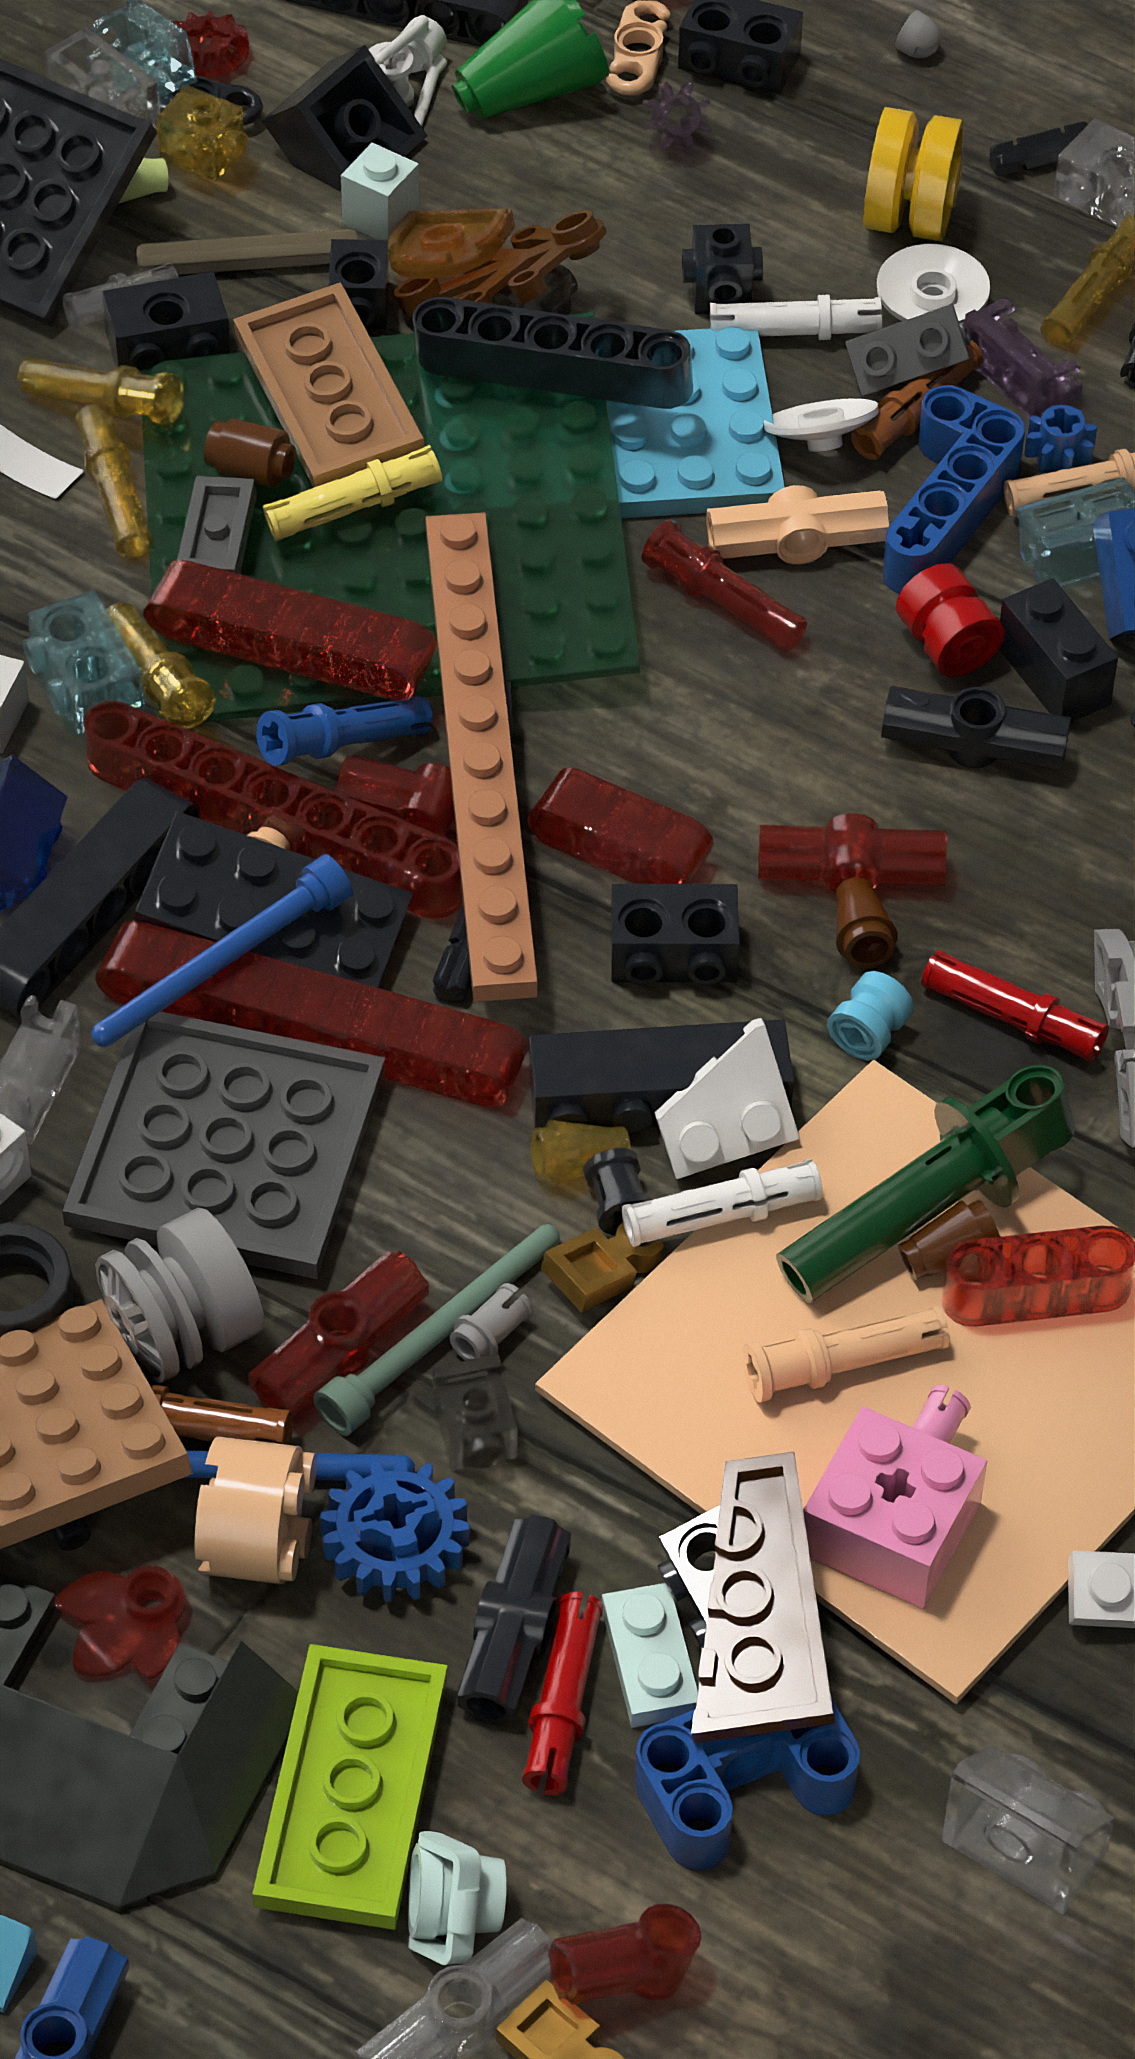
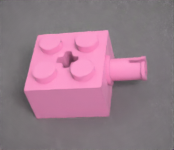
M937 1385L931 1389L928 1400L913 1427L862 1406L803 1509L810 1559L922 1609L925 1608L981 1504L987 1467L986 1459L950 1444L963 1418H966L971 1406L968 1399L957 1390L954 1391L949 1403L945 1405L943 1400L949 1391V1387L945 1385Z

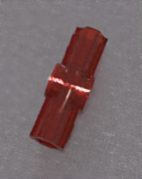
M856 813L836 816L826 824V827L760 825L758 879L825 881V885L835 893L843 881L854 877L867 879L872 884L873 890L878 886V883L945 885L947 833L941 830L879 829V825L872 818Z
M386 1251L345 1289L328 1292L317 1298L310 1307L308 1322L248 1374L249 1387L256 1393L263 1407L292 1410L294 1417L313 1400L314 1394L334 1377H346L349 1374H355L362 1370L369 1360L370 1347L429 1295V1282L423 1277L417 1264L401 1251L397 1253ZM337 1332L348 1333L347 1335L343 1336L330 1335L332 1333Z

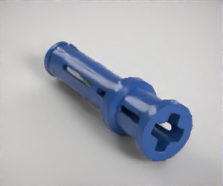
M422 696L386 703L355 706L341 710H333L320 703L308 705L303 712L289 715L280 710L264 712L257 724L256 737L262 757L272 766L288 764L293 757L308 754L315 759L328 758L339 747H344L345 745L427 734L431 726L427 723L420 725L417 723L433 722V714L429 702Z

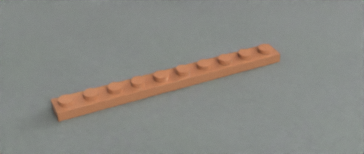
M486 514L426 516V535L473 1002L537 997V975Z

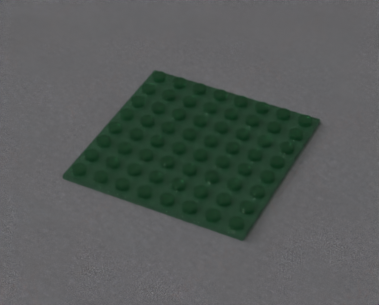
M595 312L571 315L596 319ZM414 333L371 337L377 352L424 438V446L430 445L435 453L442 473V482L421 487L395 497L394 504L382 507L379 503L319 526L297 532L276 542L267 524L263 505L281 499L284 500L313 488L296 454L295 465L288 479H281L275 488L255 484L257 498L238 585L179 582L176 564L196 476L223 477L217 474L216 468L208 467L204 462V446L211 426L216 421L227 422L229 419L235 418L276 429H284L245 352L139 364L159 728L262 716L264 712L280 710L284 713L300 712L308 705L320 703L330 708L397 701L415 696L432 697L443 695L426 535V516L486 514L504 681H511V688L640 673L606 400L435 375L425 371L420 366L417 358Z

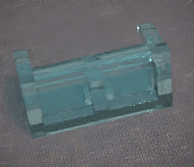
M127 0V6L98 18L92 25L91 30L96 34H105L112 28L117 29V38L114 43L108 46L103 45L92 53L94 67L145 104L197 82L187 32L142 1Z
M1124 477L1017 507L1020 553L1024 564L1034 561L1033 568L1036 584L1054 578L1060 586L1100 575L1092 522L1109 511L1135 508V489Z

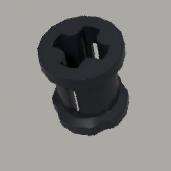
M613 1148L606 1152L597 1153L583 1167L587 1185L594 1189L598 1200L599 1209L596 1212L598 1226L603 1232L610 1235H616L619 1225L623 1223V1205H633L651 1200L648 1195L643 1194L638 1174L641 1168L635 1151L628 1148Z

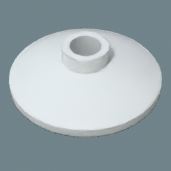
M920 244L902 249L894 253L883 263L877 277L878 297H881L882 305L889 313L901 321L954 304L959 324L967 323L982 312L989 299L990 280L981 263L970 254L946 245Z
M836 399L795 406L772 414L774 424L764 420V430L783 438L807 440L809 451L832 450L843 445L842 434L864 425L879 413L878 403L868 399Z

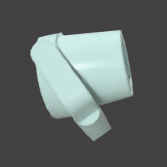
M432 1831L420 1832L418 1843H416L413 1850L409 1874L408 1928L410 1936L408 1947L442 1965L467 1963L472 1958L475 1933L499 1932L502 1928L506 1905L505 1862L500 1858L479 1855L478 1851L473 1847L442 1833ZM447 1935L446 1942L436 1938V1936Z

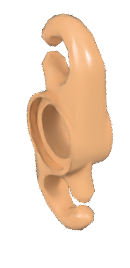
M637 0L625 7L614 36V61L609 67L613 74H609V77L606 78V83L614 92L621 95L634 96L641 95L652 88L663 57V34L668 27L665 21H668L671 16L670 11L664 4L654 0ZM645 14H653L660 20L650 23L638 17ZM632 43H644L652 48L648 51L635 52L628 50L626 46ZM628 72L635 74L639 78L633 81H624L617 75Z

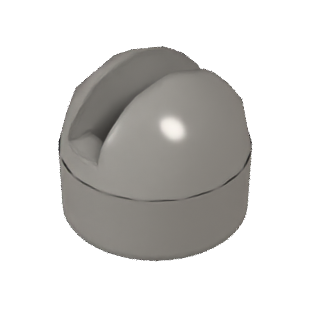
M915 10L901 28L895 42V48L910 57L918 59L927 58L934 54L939 46L941 39L940 28L932 18L919 10Z

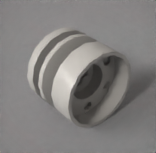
M199 1207L160 1226L157 1231L159 1254L145 1240L136 1238L127 1243L124 1249L125 1255L112 1250L98 1257L95 1263L97 1281L110 1320L119 1329L140 1368L152 1381L160 1384L176 1377L180 1370L179 1363L189 1369L200 1364L203 1359L200 1336L214 1350L224 1352L260 1334L264 1328L262 1305L247 1265L220 1222L208 1210Z

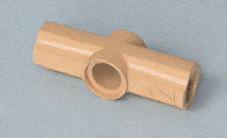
M793 485L775 492L769 498L768 503L707 509L706 525L711 559L778 553V556L784 562L806 564L820 558L827 551L828 547L886 541L889 520L885 493L879 490L818 497L817 493L809 487Z

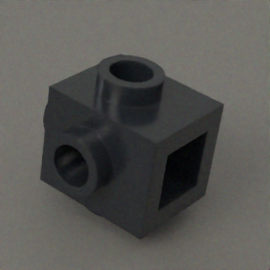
M750 224L693 225L692 249H682L683 283H692L695 314H710V303H752L753 281L763 280L762 247H752Z

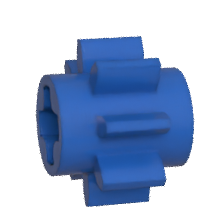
M1067 405L1051 406L1043 413L1042 418L1038 416L1030 417L1024 456L1029 458L1037 457L1036 462L1041 473L1079 467V464L1083 466L1092 464L1097 426L1092 424L1085 425L1082 410Z

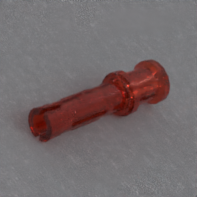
M673 519L661 523L648 538L643 548L642 562L651 569L660 567L680 581V588L689 595L699 596L705 594L741 621L746 622L778 644L785 652L794 648L803 637L808 624L804 617L798 616L764 593L760 588L723 565V557L717 549L711 545L702 547L682 533V526Z

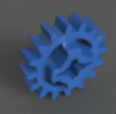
M399 1457L394 1470L385 1471L382 1464L375 1459L370 1461V1476L362 1478L352 1470L346 1473L347 1492L339 1489H330L328 1493L329 1511L321 1512L320 1517L321 1535H323V1555L325 1560H335V1577L339 1581L356 1575L357 1594L364 1596L371 1590L373 1585L382 1587L384 1602H392L396 1588L406 1587L408 1594L413 1600L420 1598V1583L428 1580L432 1585L441 1589L445 1586V1567L460 1570L462 1567V1547L469 1546L470 1542L466 1499L455 1498V1482L451 1477L441 1480L436 1484L433 1482V1465L426 1463L416 1474L408 1472L406 1457Z

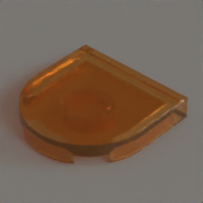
M512 209L409 211L388 238L390 266L399 275L418 279L447 277L477 268L488 262L498 253L515 229Z

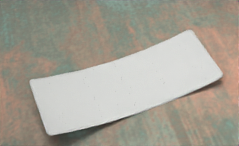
M0 424V472L13 480L46 496L58 498L83 473L82 469L46 454Z

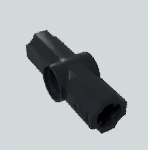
M892 686L889 689L881 738L947 749L954 761L969 768L988 766L998 758L1061 770L1066 754L1071 717L1006 706L1001 696L984 687L964 689L953 697Z
M533 1514L529 1518L515 1519L495 1582L487 1581L482 1592L473 1630V1640L475 1643L470 1659L467 1661L458 1692V1707L470 1713L477 1721L499 1725L501 1722L516 1720L535 1657H543L546 1651L556 1613L557 1598L555 1594L562 1579V1572L569 1557L571 1547V1532L560 1527L554 1519Z

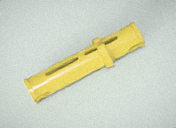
M428 445L410 454L383 463L376 459L366 463L367 469L358 471L355 474L303 491L284 500L281 499L263 505L265 518L271 534L274 536V540L276 542L297 532L319 526L379 503L382 507L394 504L395 497L421 487L442 482V473L434 451Z

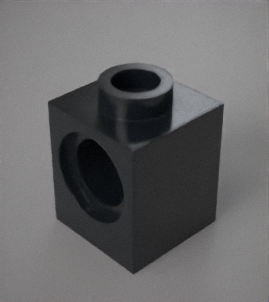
M331 239L328 286L341 282L365 329H386L389 289L388 240Z

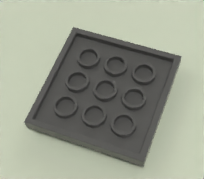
M165 1012L157 1013L129 1032L62 1210L64 1226L129 1240L138 1238L145 1240L148 1244L158 1246L157 1231L160 1226L199 1207L208 1210L220 1222L233 1240L245 1264L317 1279L386 1073L385 1057Z

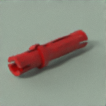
M935 951V955L931 956L921 979L922 987L948 996L963 1005L1010 1024L1025 1032L1026 1039L1036 1044H1041L1043 1041L1048 1042L1092 1063L1095 1061V1057L1099 1056L1109 1033V1026L1107 1024L1100 1023L1089 1017L1087 1018L1060 1005V999L1054 995L1045 993L1043 996L1029 992L978 967L964 963L946 954L944 951Z
M569 1592L560 1598L559 1614L540 1703L533 1706L528 1727L533 1733L526 1769L523 1771L522 1782L525 1787L537 1792L541 1775L544 1776L547 1767L548 1774L543 1792L544 1795H558L567 1789V1776L575 1741L582 1737L586 1718L581 1712V1706L599 1620L603 1614V1604L595 1596L589 1595L586 1610L581 1613L579 1618L578 1613L583 1595L582 1592Z

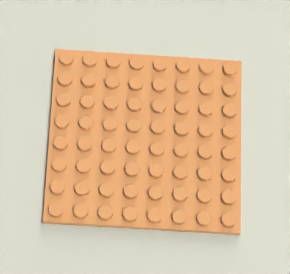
M872 1060L798 1131L800 1139L786 1143L757 1170L758 1173L812 1159V1162L814 1161L821 1178L823 1190L821 1200H812L768 1211L766 1219L755 1222L751 1221L748 1216L694 1231L535 1383V1391L701 1515L720 1505L725 1461L792 1451L795 1452L804 1509L862 1406L913 1427L934 1386L945 1385L949 1387V1391L943 1400L945 1405L949 1403L955 1390L961 1392L970 1402L971 1409L966 1418H963L950 1444L987 1460L982 1500L925 1608L922 1609L811 1559L816 1600L957 1704L1068 1586V1556L1073 1550L1100 1552L1135 1514V1239L1029 1167L1016 1176L1020 1196L1009 1207L1004 1208L994 1204L978 1188L977 1191L974 1190L961 1199L967 1205L980 1199L987 1207L1001 1237L1002 1247L990 1252L989 1261L931 1276H924L917 1280L911 1277L900 1255L898 1244L909 1240V1237L948 1210L946 1209L812 1303L805 1302L785 1279L778 1266L776 1254L940 1142V1132L934 1114L935 1106L938 1103L875 1060ZM939 1306L945 1315L948 1328L938 1330L940 1334L949 1333L950 1343L948 1348L934 1349L832 1374L830 1382H826L824 1387L811 1389L808 1384L779 1390L772 1393L770 1400L757 1402L749 1388L742 1357L743 1346L746 1343L757 1341L761 1347L795 1339L798 1331L809 1328L813 1331L818 1330L822 1335L929 1310V1308Z

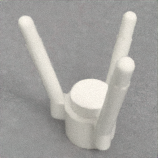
M425 15L412 19L400 35L375 56L377 64L384 63L387 67L389 59L406 46L413 54L414 63L411 73L427 71L414 114L421 126L427 115L439 74L447 66V60L440 54L447 43L446 34L436 21Z

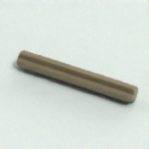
M353 229L140 244L137 246L136 252L137 266L141 277L151 278L193 275L212 271L214 273L330 265L331 239L358 240V235Z

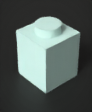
M371 143L341 175L343 225L376 240H388V245H390L420 213L419 163Z

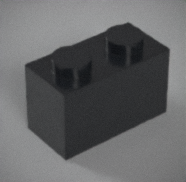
M1054 578L1002 599L1000 622L1005 629L1004 641L999 651L1050 714L1071 717V722L1111 705L1118 656Z

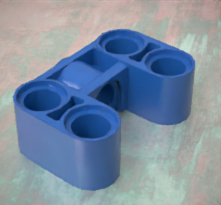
M832 1698L835 1721L833 1724L693 1744L691 1731L694 1710H691L663 1723L655 1724L643 1732L638 1740L636 1751V1792L666 1849L678 1864L687 1869L701 1871L713 1868L721 1863L729 1852L733 1806L728 1791L777 1770H780L796 1800L804 1809L814 1814L828 1816L840 1813L851 1804L856 1791L860 1749ZM669 1762L680 1766L682 1769L667 1773L661 1772L653 1766ZM828 1765L838 1769L840 1773L831 1776L821 1775L812 1768ZM699 1819L713 1824L714 1827L709 1830L698 1831L687 1827L685 1823Z

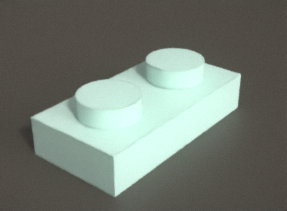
M666 1583L602 1594L603 1617L631 1728L665 1722L696 1709L698 1690L670 1587Z

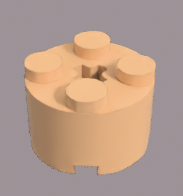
M217 1436L210 1446L205 1463L218 1466L216 1478L210 1480L209 1485L200 1486L197 1505L195 1559L203 1561L198 1569L199 1573L284 1584L286 1580L294 1581L299 1559H307L310 1549L312 1519L301 1517L304 1493L311 1494L314 1488L317 1471L316 1453L303 1452L300 1446Z

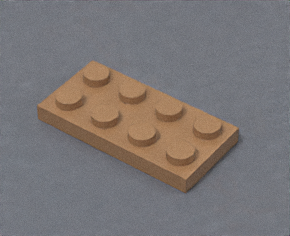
M341 282L233 319L236 336L283 429L288 432L290 443L295 446L296 454L313 488L367 469L366 463L379 459L383 463L425 447L422 434Z

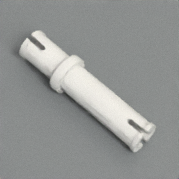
M818 295L817 301L710 303L711 331H721L729 327H736L742 330H758L759 336L818 334L819 340H830L831 334L870 333L882 329V315H880V310H882L881 297H874V299L830 300V295Z
M812 1159L758 1173L755 1168L742 1170L737 1179L686 1190L681 1193L633 1205H623L622 1218L630 1244L636 1247L640 1246L641 1243L696 1231L704 1227L748 1216L751 1221L755 1222L766 1219L768 1211L812 1200H821L823 1197L822 1183L817 1166L814 1161L812 1162Z

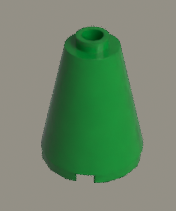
M531 0L455 70L457 83L453 84L451 88L461 109L466 114L474 111L479 118L484 119L599 85L601 81L609 77L608 61L596 32L588 35L580 20L586 14L576 0Z

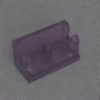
M1001 299L979 311L974 309L966 313L965 324L969 330L971 340L978 345L983 354V364L977 370L1029 419L1031 416L1041 418L1043 413L1051 406L1065 405L1082 396L1083 384L1077 378L1071 379L1068 377L1073 376L1081 369L1074 360L1068 359L1054 364L1018 330V323L1012 318L997 322L999 318L1009 315L1016 309V306L1008 299Z

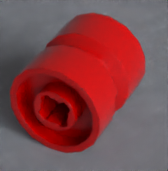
M937 564L923 570L904 586L896 600L895 611L914 638L924 643L926 654L940 673L948 677L964 676L976 671L998 652L1004 641L1005 629L986 602L979 599L975 588L960 568L953 564Z

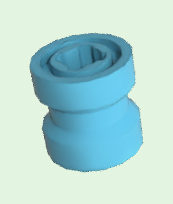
M870 971L865 972L851 989V1000L842 1002L827 1021L828 1031L836 1044L846 1053L866 1061L876 1060L891 1041L890 1031L899 1030L914 1011L911 995L903 985L884 973Z

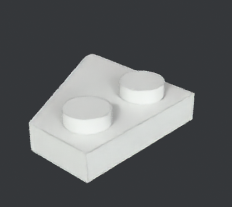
M761 1018L752 1020L743 1028L745 1034L718 1060L713 1057L695 1074L692 1084L687 1089L677 1091L655 1112L676 1179L800 1139L767 1030Z

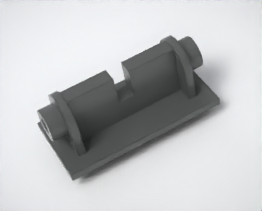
M950 304L845 341L861 395L866 396L969 360L970 357L966 346L971 344V337L964 322L959 324L954 304Z

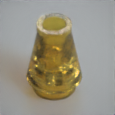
M549 1120L545 1127L534 1128L530 1138L531 1162L537 1179H551L555 1185L584 1176L583 1167L585 1163L597 1153L606 1152L613 1148L630 1149L629 1136L623 1126L603 1127Z

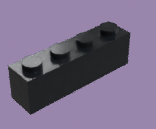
M785 1019L763 1020L792 1111L794 1078ZM751 1021L529 1035V1081L535 1135L556 1134L560 1136H573L581 1132L610 1130L637 1132L645 1128H658L655 1112L677 1091L687 1089L692 1084L695 1074L713 1057L718 1060L745 1034L743 1028Z

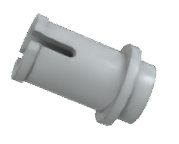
M504 1283L471 1316L462 1315L454 1322V1331L450 1335V1342L455 1352L462 1359L471 1364H478L481 1360L490 1361L498 1354V1344L520 1323L526 1321L532 1315L533 1308L531 1302L524 1293L512 1305L508 1301L517 1293L519 1288L512 1284Z

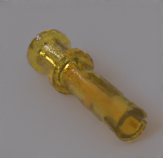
M35 357L25 358L18 369V381L32 383H22L19 386L23 393L47 395L54 398L106 406L117 417L129 418L134 414L149 416L154 423L169 425L179 416L183 406V385L181 379L172 373L161 372L156 376L144 375L136 367L125 365L117 367L112 371H103L90 367L50 362Z
M119 602L110 606L103 614L102 621L106 622V624L102 625V629L121 648L124 655L142 674V690L151 701L161 704L162 713L172 726L179 729H190L204 722L213 711L215 704L214 691L207 682L195 677L194 668L184 655L167 650L163 642L148 624L142 620L132 604ZM175 703H177V704L179 705V707L183 710L184 714H183L182 711L177 707V705H176Z

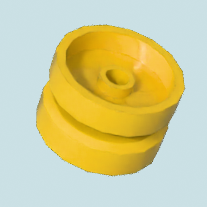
M885 107L878 125L868 173L863 215L864 228L894 233L901 225L907 201H911L909 228L912 235L918 238L943 242L960 185L963 156L961 154L964 121L934 115L927 123L920 148H917L919 125L913 111Z

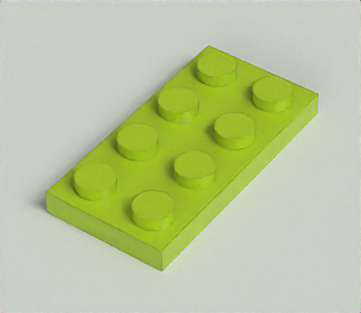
M314 1644L309 1645L252 1893L254 1908L392 1930L396 1929L448 1680V1665Z

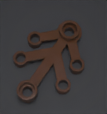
M591 210L576 211L559 219L551 228L531 225L519 230L510 238L514 249H490L489 246H479L467 251L458 260L465 274L440 285L434 273L419 274L400 284L394 291V295L404 315L411 316L412 318L416 307L427 299L434 297L451 298L475 288L473 291L468 292L459 299L493 304L490 298L506 285H509L516 302L526 303L546 292L547 285L543 277L566 258L579 260L596 252L600 248L599 241L605 236L607 230L603 221L595 219Z

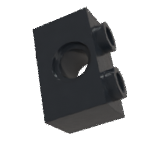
M214 271L102 291L105 332L119 379L231 359L229 320Z

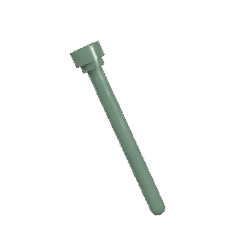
M550 1224L540 1226L358 1376L354 1374H349L345 1378L336 1376L314 1394L313 1401L325 1423L338 1434L348 1436L370 1418V1409L375 1405L374 1397L454 1331V1322L462 1315L471 1316L496 1293V1290L504 1283L512 1284L544 1257L545 1251L558 1246L560 1242L558 1229Z

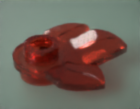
M153 1565L142 1566L130 1572L127 1577L112 1572L97 1571L71 1583L54 1599L55 1606L62 1613L84 1625L79 1633L73 1653V1668L78 1674L92 1677L108 1676L121 1671L128 1664L132 1663L133 1667L142 1676L151 1680L164 1672L177 1646L181 1643L176 1623L185 1610V1592L181 1582L162 1567ZM150 1598L163 1602L152 1608L140 1607L143 1601Z

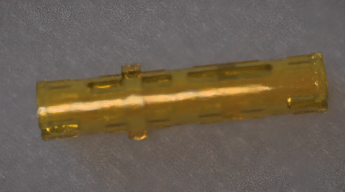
M1135 215L1124 217L1120 226L1109 240L1098 244L1089 256V265L1075 283L1071 285L1049 316L1045 317L1041 324L1043 325L1040 327V331L1043 337L1052 345L1059 348L1070 346L1074 337L1092 314L1096 312L1114 286L1124 283L1131 275L1133 262L1135 261Z
M99 404L86 406L75 417V424L85 447L86 454L83 455V462L86 472L96 481L117 553L121 557H125L128 550L129 558L140 557L152 548L153 539L145 522L143 510L128 470V465L131 462L128 448L117 436L111 410L105 405L99 410Z

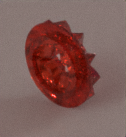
M210 10L206 16L198 17L189 12L185 22L172 21L169 33L163 36V50L167 62L180 73L188 76L214 78L229 74L242 66L249 56L250 42L246 26L236 24L232 14L218 18ZM203 38H213L210 41V45H207L206 51H202L201 43Z

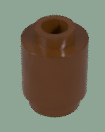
M231 418L227 422H214L208 432L204 446V462L206 466L216 468L218 475L227 478L254 479L256 485L268 488H275L281 479H288L293 471L296 460V448L290 444L287 431Z

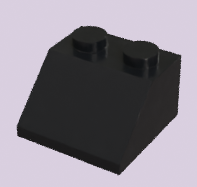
M366 45L330 60L261 120L294 167L340 192L342 173L371 143L405 157L428 136L380 65L375 62V58Z

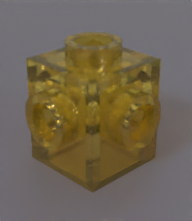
M185 85L156 118L159 158H164L170 164L215 182L231 164H236L240 161L246 150L247 135L244 133L242 107Z

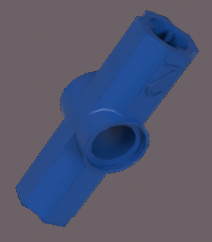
M89 1936L83 1939L70 1938L39 2007L32 2010L23 2021L20 2032L22 2044L15 2059H91V2052L129 1971L128 1958L118 1953L109 1943ZM62 2041L73 2045L69 2051L59 2056H46L40 2053L43 2047L52 2042Z

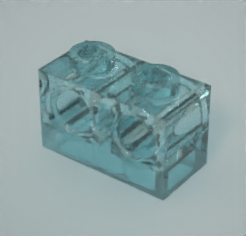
M95 590L27 613L30 638L23 640V648L28 664L34 674L43 672L47 679V694L55 713L58 716L66 714L78 735L145 712L141 670Z

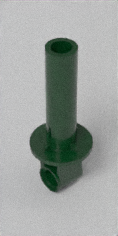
M1032 1065L1014 1073L1008 1081L970 1107L952 1097H947L936 1104L934 1114L940 1132L939 1143L776 1254L778 1266L792 1289L805 1302L812 1303L972 1191H977V1188L986 1198L1000 1207L1006 1208L1015 1203L1020 1196L1016 1176L1050 1152L1063 1147L1074 1135L1075 1122L1062 1075L1050 1066Z

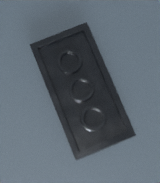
M176 811L135 911L133 924L207 949L296 889V880L302 877V869L316 859ZM343 869L353 888L352 897L333 910L323 908L315 912L310 909L237 959L252 966L372 1007L410 906L413 893Z

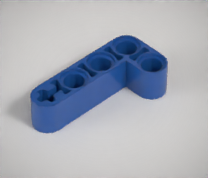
M951 385L932 388L925 394L922 400L918 444L922 454L931 461L938 463V465L891 523L886 533L883 581L889 589L900 594L904 586L923 570L937 564L951 563L1004 495V481L1016 480L1021 469L1025 437V424L1018 414L962 388Z

